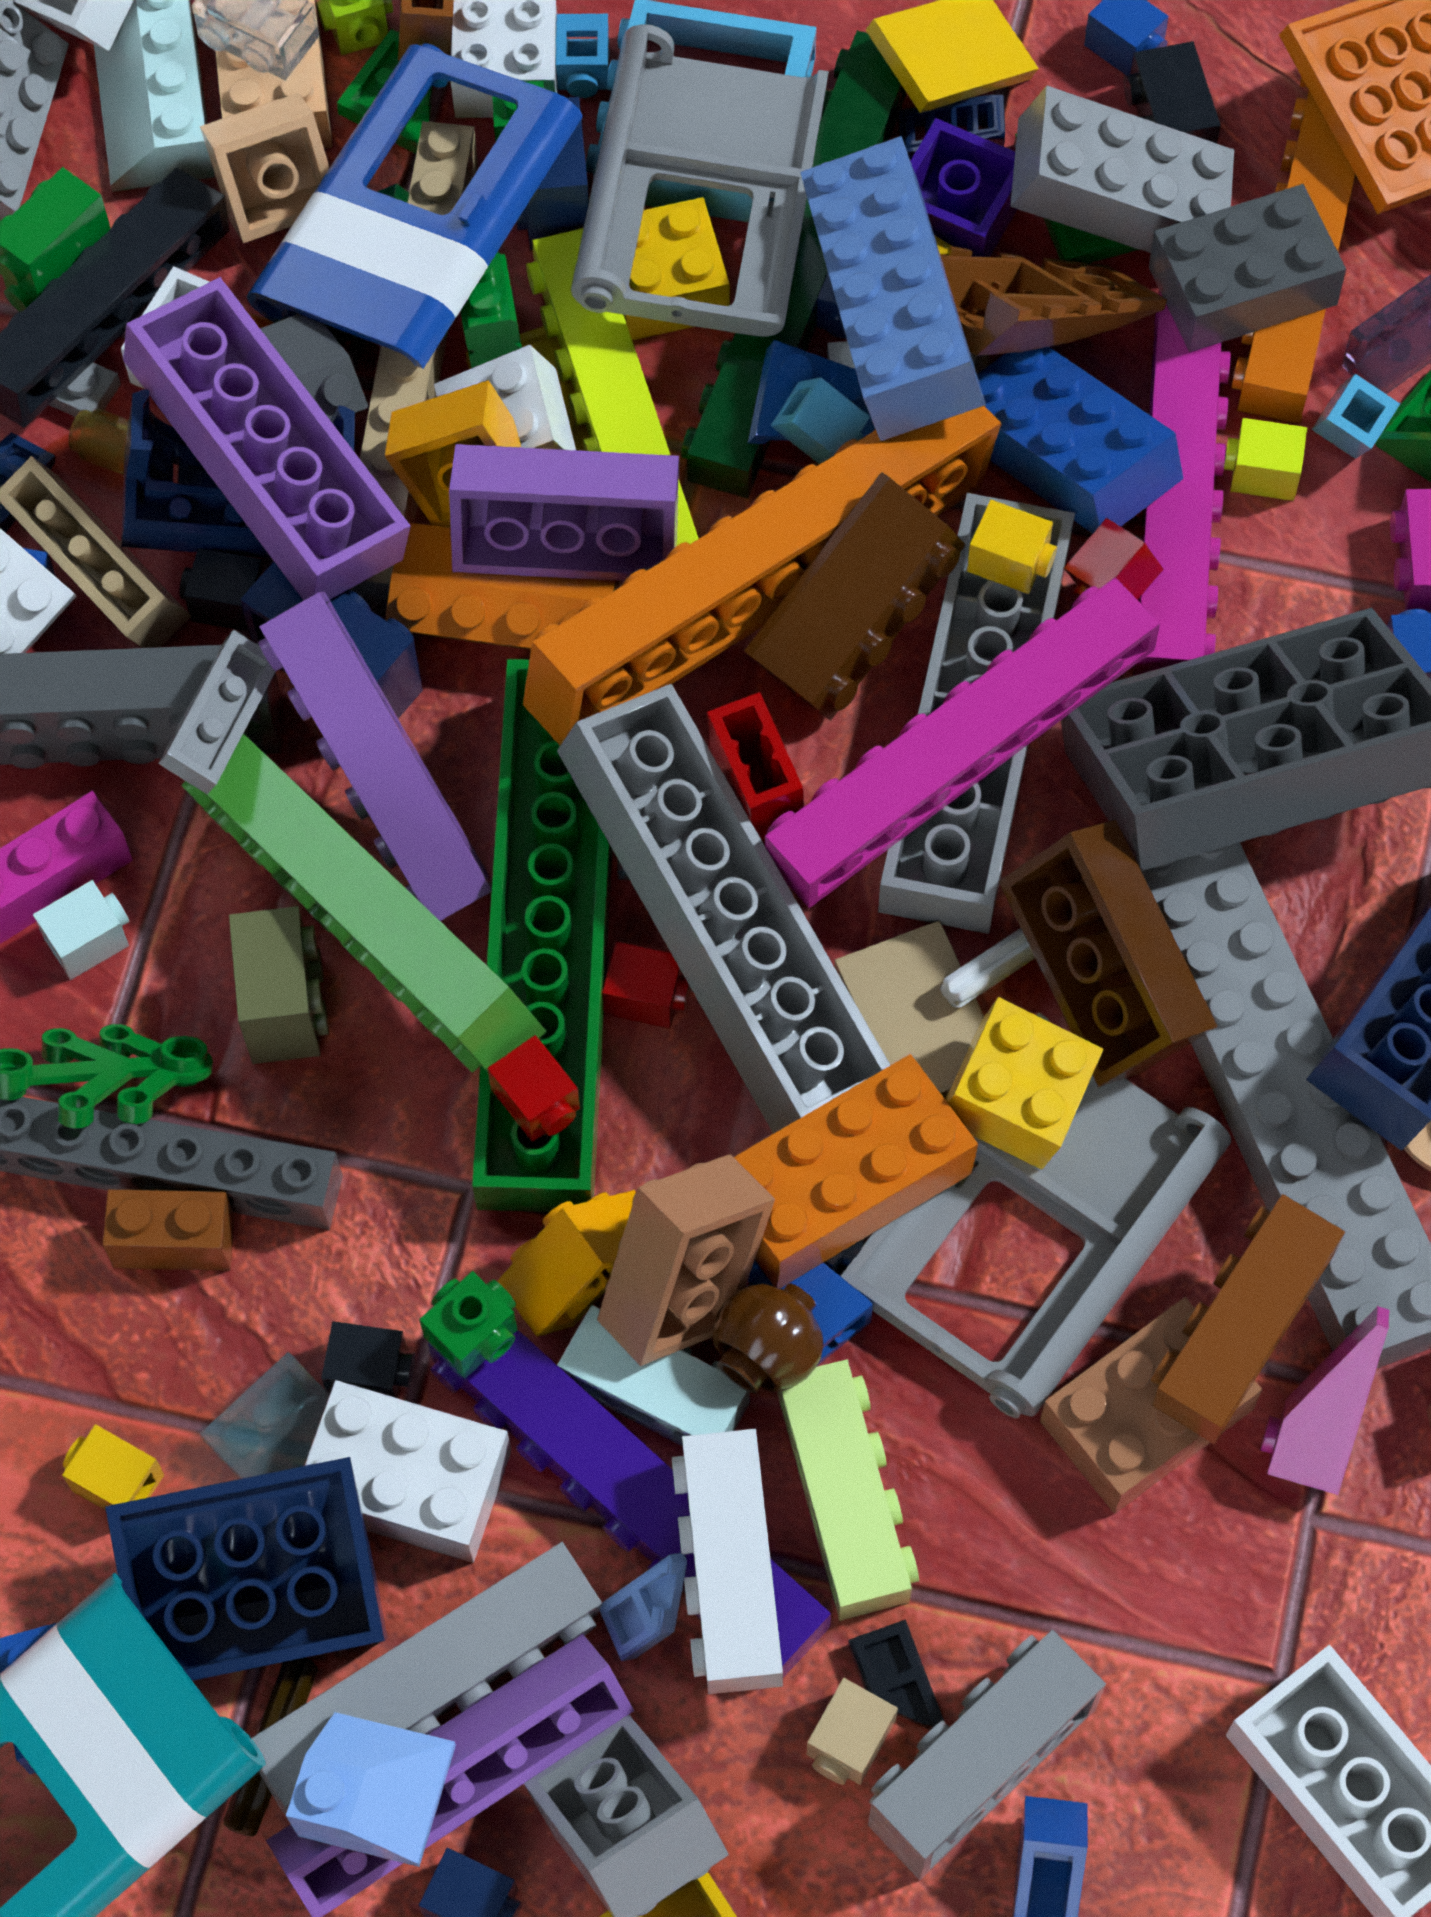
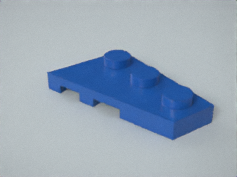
M774 340L766 349L748 444H766L769 440H788L771 427V424L799 381L821 377L870 416L863 399L856 370ZM871 416L861 430L864 437L875 431Z

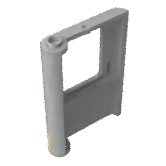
M1041 1013L1036 1015L1049 1022V1019ZM1092 1075L1061 1148L1042 1170L974 1137L978 1143L974 1162L976 1167L973 1166L972 1174L875 1231L861 1248L862 1250L857 1257L852 1260L841 1275L844 1280L869 1299L873 1304L872 1311L991 1394L989 1399L994 1406L1012 1418H1019L1021 1414L1031 1417L1037 1414L1045 1400L1055 1389L1231 1143L1228 1131L1212 1116L1192 1107L1184 1108L1178 1115L1125 1078L1098 1088ZM992 1181L1001 1182L1078 1235L1084 1243L1081 1253L1006 1356L998 1362L987 1360L913 1308L905 1299L908 1289L983 1188Z

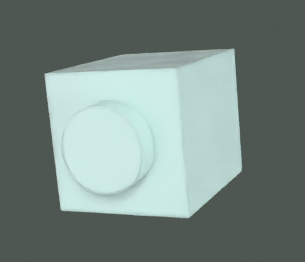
M93 880L33 914L42 937L70 980L129 946L122 928L123 925L130 922L127 914L116 896L111 893L103 897Z

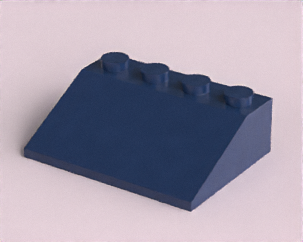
M351 1457L105 1506L117 1575L123 1582L121 1586L192 1681L385 1641L388 1638Z

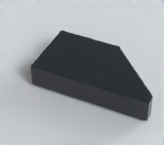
M906 1619L848 1640V1647L865 1690L898 1708V1716L928 1730H931L942 1720L944 1721Z

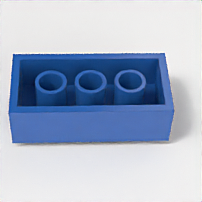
M1050 347L1024 352L1005 353L977 374L986 403L985 407L1001 422L990 461L1058 510L1075 513L1074 521L1092 534L1106 518L1120 527L1184 479L1176 433Z

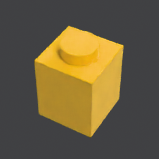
M990 499L970 543L967 572L1029 594L1037 575L1046 578L1053 565L1058 548L1050 544L1053 522Z
M96 1424L86 1438L80 1436L75 1440L63 1462L65 1471L62 1476L71 1491L106 1510L105 1506L151 1497L164 1477V1473L154 1457Z

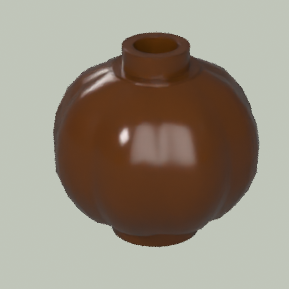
M788 1283L784 1289L766 1284L747 1286L737 1291L722 1305L717 1312L714 1322L713 1343L722 1356L717 1363L720 1370L732 1382L750 1393H756L760 1387L770 1392H780L793 1388L806 1380L818 1365L823 1350V1334L812 1314L813 1309L816 1307L813 1298L803 1289L792 1283Z

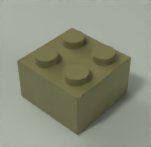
M298 906L230 914L229 922L238 1022L252 1064L321 1056L319 1036L329 1035L326 1003L325 1000L322 1001L320 982H324L321 951L320 948H317L314 925H303Z

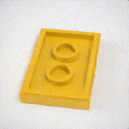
M938 0L875 18L866 29L873 43L920 113L1030 80L1039 69L993 0Z

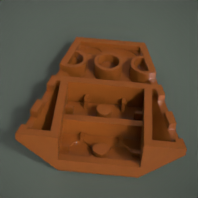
M951 246L948 247L947 255H940L969 351L976 356L1024 352L1070 343L1117 329L1165 310L1167 302L1166 298L1108 265L1043 258L1040 268L1017 254L999 252L998 258L972 257L970 249Z

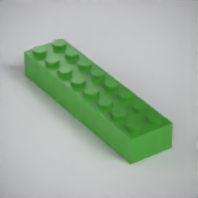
M244 734L238 742L219 781L208 794L187 781L181 785L226 833H229L260 866L262 865L290 896L297 899L328 933L331 932L340 941V944L363 967H366L374 974L375 978L399 1002H402L435 1037H438L472 1073L480 1065L488 1072L487 1068L525 1041L534 1035L540 1038L546 1032L507 984Z

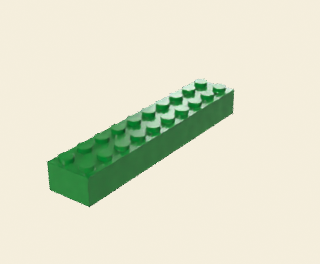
M507 659L487 966L510 987L546 1030L539 1040L577 1086L580 1109L576 1111V1117L565 1129L551 1136L545 1133L532 1142L493 1093L488 1072L480 1065L472 1189L477 1210L550 1212L564 1202L571 1201L575 1205L587 1202L594 1197L604 1020L602 992L606 980L613 849L558 754L557 750L560 745L523 705L529 660Z

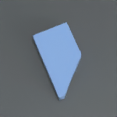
M679 1553L667 1556L602 1602L600 1613L621 1661L636 1659L675 1632L687 1565L684 1554Z

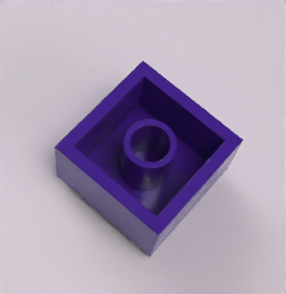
M937 118L911 159L933 233L953 247L970 249L972 257H990L1018 210L1010 207L1015 151Z

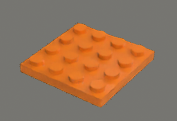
M1358 0L1288 24L1279 34V37L1377 214L1431 195V0Z

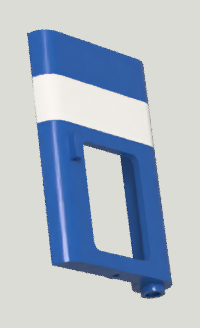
M424 43L422 46L416 44L409 45L246 295L248 302L259 314L274 323L296 314H301L394 350L407 357L414 366L424 369L583 117L581 111L570 100L556 92L447 55L434 45ZM448 81H452L518 105L513 116L460 199L448 214L439 215L367 188L370 180L431 86L445 87Z

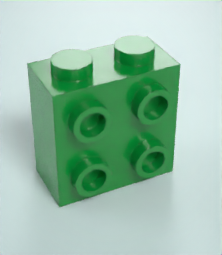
M64 167L59 169L49 180H44L38 184L31 197L18 210L0 221V274L6 286L4 295L19 312L24 311L37 299L51 280L59 278L71 267L85 248L93 246L111 229L102 195Z

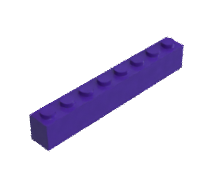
M519 1330L513 1334L515 1341L502 1357L493 1363L485 1360L465 1379L428 1343L432 1362L435 1363L430 1368L434 1376L451 1392L456 1393L462 1388L477 1402L473 1406V1410L486 1425L498 1429L504 1427L518 1439L520 1443L516 1446V1449L532 1467L539 1472L548 1467L563 1481L559 1486L561 1492L578 1509L586 1512L591 1506L607 1521L603 1526L604 1531L619 1547L626 1552H630L634 1547L652 1562L647 1567L648 1570L667 1556L681 1553L678 1517L690 1516L688 1493L675 1494L673 1470ZM694 1553L684 1554L687 1560L684 1578L695 1577ZM770 1558L784 1678L830 1628L831 1613ZM683 1582L682 1591L685 1593V1584ZM696 1614L697 1618L701 1621L700 1614Z

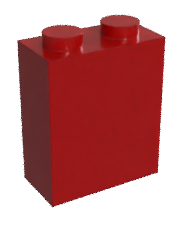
M758 692L708 711L707 719L710 751L765 845V835H767L769 827L778 817L788 811L797 813L804 807V790L761 693Z

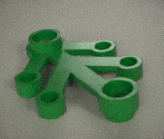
M111 1024L100 1030L98 1046L78 1038L71 1030L53 1028L42 1034L41 1055L44 1060L54 1064L33 1065L32 1057L22 1050L14 1048L0 1049V1099H19L26 1094V1090L32 1085L88 1081L75 1092L63 1094L58 1100V1121L68 1128H84L94 1121L95 1105L130 1079L148 1077L137 1087L123 1089L117 1096L118 1118L126 1123L140 1124L152 1118L153 1101L173 1086L189 1087L206 1079L212 1073L213 1059L207 1052V1045L202 1040L191 1036L172 1037L161 1044L134 1033L133 1029L126 1025ZM132 1054L138 1056L136 1058H128ZM76 1059V1060H79V1061H81V1062H70V1061Z

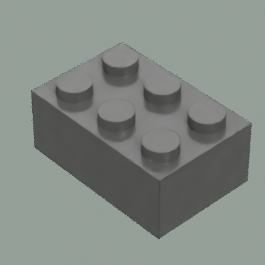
M1304 184L1155 230L1148 266L1162 297L1167 299L1166 305L1189 352L1337 305L1346 273V267Z

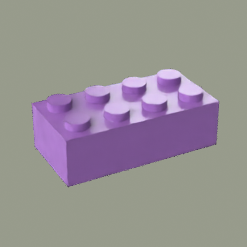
M456 444L449 487L452 572L625 581L637 570L645 569L647 571L664 561L667 555L677 546L679 456Z

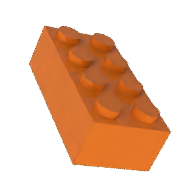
M911 1054L733 1157L775 1198L755 1257V1261L774 1287L782 1288L972 1174L978 1148L977 1141Z

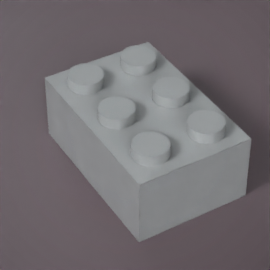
M630 1715L616 1722L524 1783L552 1834L613 1917H639L647 1914L658 1902L688 1882L702 1877L713 1865L729 1855L698 1797Z

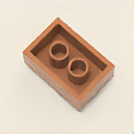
M730 1154L706 1163H697L687 1170L659 1180H650L638 1187L632 1200L633 1205L623 1237L619 1242V1250L611 1276L605 1287V1295L597 1321L640 1366L712 1338L717 1312L732 1295L746 1287L775 1198Z
M1186 1297L1044 1402L1040 1422L1114 1514L1210 1443L1151 1406L1158 1388L1157 1385L1150 1382L1155 1370L1169 1350L1179 1356L1190 1338L1183 1334L1182 1330L1195 1308ZM1254 1381L1223 1432L1254 1410L1262 1392V1388L1256 1381Z

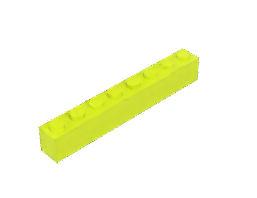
M583 228L532 240L534 262L526 264L527 276L532 293L534 295L542 293L546 304L540 307L546 336L548 338L557 336L561 348L554 350L560 379L562 382L571 380L575 393L569 394V403L576 426L586 424L589 438L583 439L584 450L670 455L624 315L611 312H591L585 309L572 296L571 286ZM680 481L678 482L677 546L684 542L691 544L699 539Z

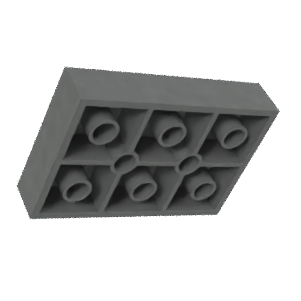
M1373 608L1111 682L1061 720L1066 755L1109 821H1117L1141 871L1154 867H1165L1181 859L1205 852L1219 851L1232 844L1260 836L1274 835L1283 829L1314 820L1328 819L1341 812L1369 804L1383 803L1392 797L1423 788H1431V680Z

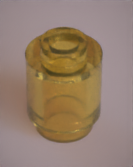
M83 409L78 413L71 426L68 439L69 448L78 452L82 460L124 475V453L129 419L102 409H95L92 412Z

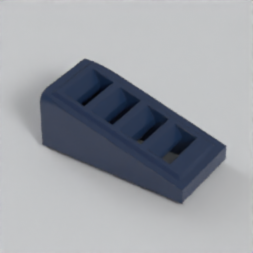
M1004 95L972 97L922 113L917 108L899 110V137L902 136L910 159H912L922 140L915 141V127L925 126L926 135L936 118L956 127L967 126L968 132L1004 147ZM978 126H988L987 129L978 130Z

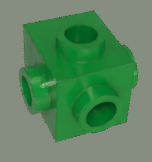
M474 1271L470 1272L461 1282L458 1279H453L446 1283L431 1301L433 1307L419 1319L424 1338L464 1379L485 1360L493 1363L502 1357L515 1341L513 1334L518 1330L515 1314L512 1310L516 1306V1302L512 1296L496 1280L491 1279L486 1284Z

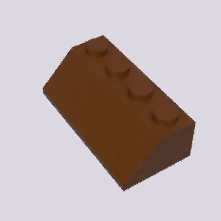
M881 472L744 651L784 687L831 721L838 711L845 709L853 701L858 685L871 668L880 664L887 657L892 641L904 625L914 620L920 614L925 605L926 597L938 581L954 570L959 561L960 553L966 545L945 522L894 480Z

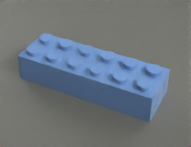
M902 136L801 171V177L863 399L880 441L985 406L986 403L920 187Z

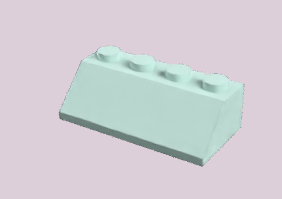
M134 0L110 50L107 51L94 45L112 192L152 186L157 182H161L176 167L198 180L215 177L214 170L200 126L208 124L191 0Z

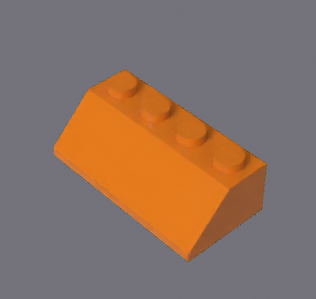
M409 523L411 526L403 560L394 564L391 573L385 621L393 618L402 623L412 634L531 650L533 639L544 627L552 623L560 625L576 615L580 608L593 597H605L618 589L620 581L452 572L451 528Z

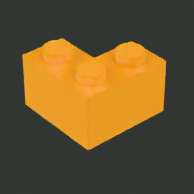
M635 1190L611 1196L607 1192H603L587 1202L574 1205L571 1201H567L558 1205L543 1219L545 1228L538 1236L525 1242L513 1252L510 1257L513 1264L497 1282L512 1296L516 1302L515 1308L536 1337L573 1327L589 1310L590 1306L605 1292V1287L610 1279L619 1250V1242L623 1237L633 1205L632 1200L636 1193Z

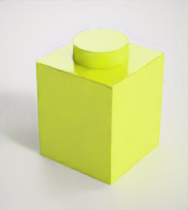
M1243 418L1238 438L1228 437L1226 444L1224 470L1233 471L1230 492L1294 501L1302 472L1307 427Z

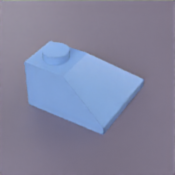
M334 1712L305 1754L286 1817L298 1837L420 1867L456 1747L455 1741Z

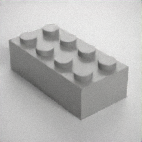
M1046 86L1018 118L1010 207L1151 253L1155 230L1231 207L1234 149Z
M1053 1629L1041 1641H1038L1033 1635L1024 1640L1007 1658L1006 1662L1009 1666L1003 1672V1677L996 1684L988 1677L980 1682L962 1701L961 1704L965 1708L959 1714V1719L951 1727L943 1720L939 1722L917 1744L916 1747L919 1752L914 1757L915 1761L905 1771L899 1764H896L872 1787L871 1791L874 1795L869 1801L871 1808L868 1826L919 1880L941 1861L1096 1710L1106 1683Z

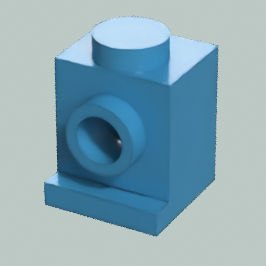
M557 14L556 74L558 90H567L569 94L579 98H589L594 96L598 90H606L610 53L608 14ZM568 37H597V39H569Z

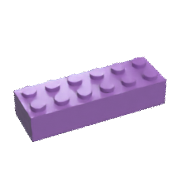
M221 277L126 323L123 361L143 388L149 390V396L303 600L318 592H325L330 600L403 560L411 525Z

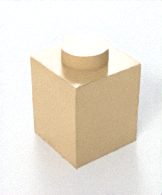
M843 1678L807 1742L806 1755L815 1759L812 1767L824 1777L838 1784L844 1785L846 1780L850 1779L861 1785L896 1722L898 1708Z

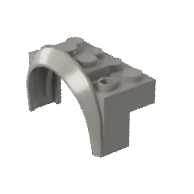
M0 0V220L7 215H12L20 208L69 43L12 0Z

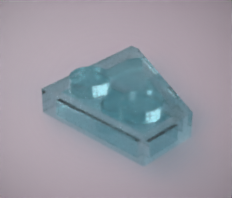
M287 1352L200 1433V1438L239 1479L302 1467L305 1464L326 1408L329 1393Z

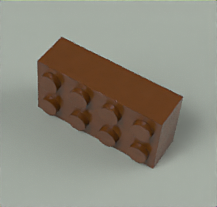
M1116 820L1068 833L998 881L1071 1032L1103 1048L1092 1074L1098 1088L1146 1071L1218 1027Z

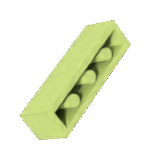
M847 1359L818 1366L806 1380L793 1388L777 1392L837 1615L839 1621L910 1603L911 1583L919 1582V1574L911 1546L900 1548L894 1527L903 1524L897 1494L894 1488L884 1490L878 1470L879 1468L887 1467L878 1431L868 1434L862 1412L870 1411L871 1405L862 1375L852 1377Z

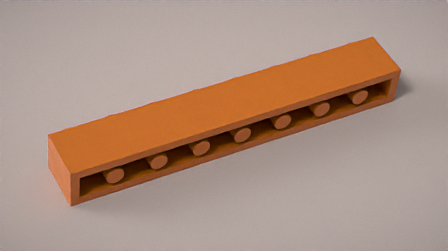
M1301 77L1299 87L1307 88L1303 78ZM1309 91L1307 99L1296 98L1290 129L1300 130L1298 141L1287 139L1280 171L1290 172L1288 184L1277 182L1275 192L1304 184L1337 251H1339L1355 173ZM1326 309L1243 335L1241 344L1251 345L1249 358L1238 356L1231 388L1242 390L1237 411L1300 424Z

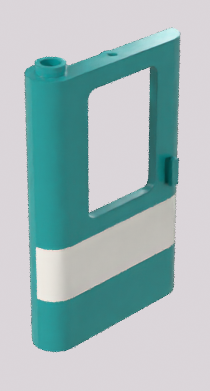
M116 1573L109 1576L0 1674V1748L8 1742H12L17 1746L77 1830L74 1842L0 1907V1917H96L266 1765L262 1752L250 1736L234 1721L226 1717H220L126 1595L121 1586L123 1582Z

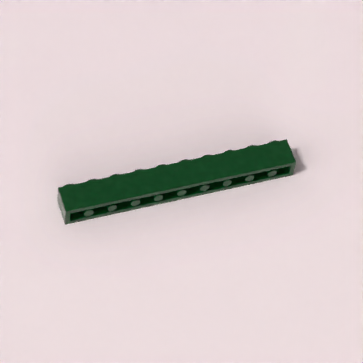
M857 30L850 49L842 48L839 52L834 69V79H837L833 90L826 88L812 168L890 140L899 116V110L902 109L907 97V92L868 33ZM808 198L806 199L785 325L782 331L775 335L762 337L735 333L732 341H723L716 362V370L720 371L715 385L706 384L698 409V413L702 415L697 428H688L681 448V458L687 459L689 482L746 499L750 497L772 441L769 440L766 444H748L766 349L776 340L807 351L817 326V298L828 274Z

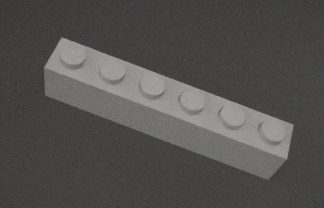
M562 1541L251 1738L262 1752L266 1761V1765L259 1771L260 1776L282 1812L286 1815L305 1754L334 1712L428 1735L441 1726L436 1719L437 1717L456 1705L461 1712L470 1708L493 1693L489 1686L490 1683L510 1672L514 1679L545 1659L541 1651L554 1642L562 1639L566 1645L581 1634L585 1636L597 1626L592 1618L598 1615L602 1606L601 1600Z

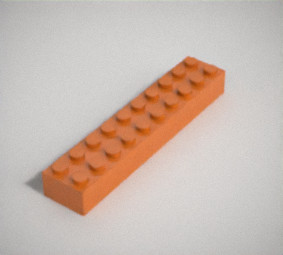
M985 406L883 441H880L876 429L859 441L856 439L847 441L836 451L833 457L818 466L815 464L806 466L795 476L792 482L776 492L773 490L764 492L752 503L750 508L734 518L726 516L720 519L706 535L693 543L684 542L679 544L667 555L664 561L651 569L635 571L624 581L620 588L605 597H593L580 608L576 615L560 625L552 623L544 627L532 641L523 700L524 707L561 746L576 722L671 683L673 684L763 627L881 472L894 480L936 516L965 499L967 493L973 494L981 489L1001 422Z

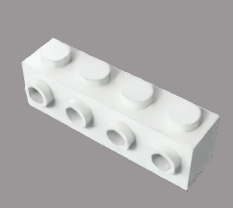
M756 1429L682 1436L684 1456L672 1457L675 1494L688 1493L690 1516L678 1517L681 1554L694 1553L696 1576L684 1578L688 1615L700 1614L702 1638L690 1639L694 1677L706 1676L708 1694L783 1687V1668Z

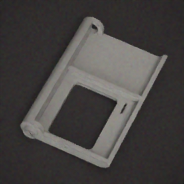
M640 24L632 26L625 31L571 286L572 296L585 309L596 313L611 312L751 336L767 337L782 331L785 325L807 199L800 172L812 168L829 71L818 70L817 74L812 77H797L675 57L673 39L663 29L653 25ZM648 40L659 44L662 49L658 52H647ZM665 180L744 193L752 198L753 202L735 300L731 305L722 306L686 300L682 297H667L637 292L630 289L629 282L648 186L652 181ZM770 198H775L774 202H773V201H769V199H770Z

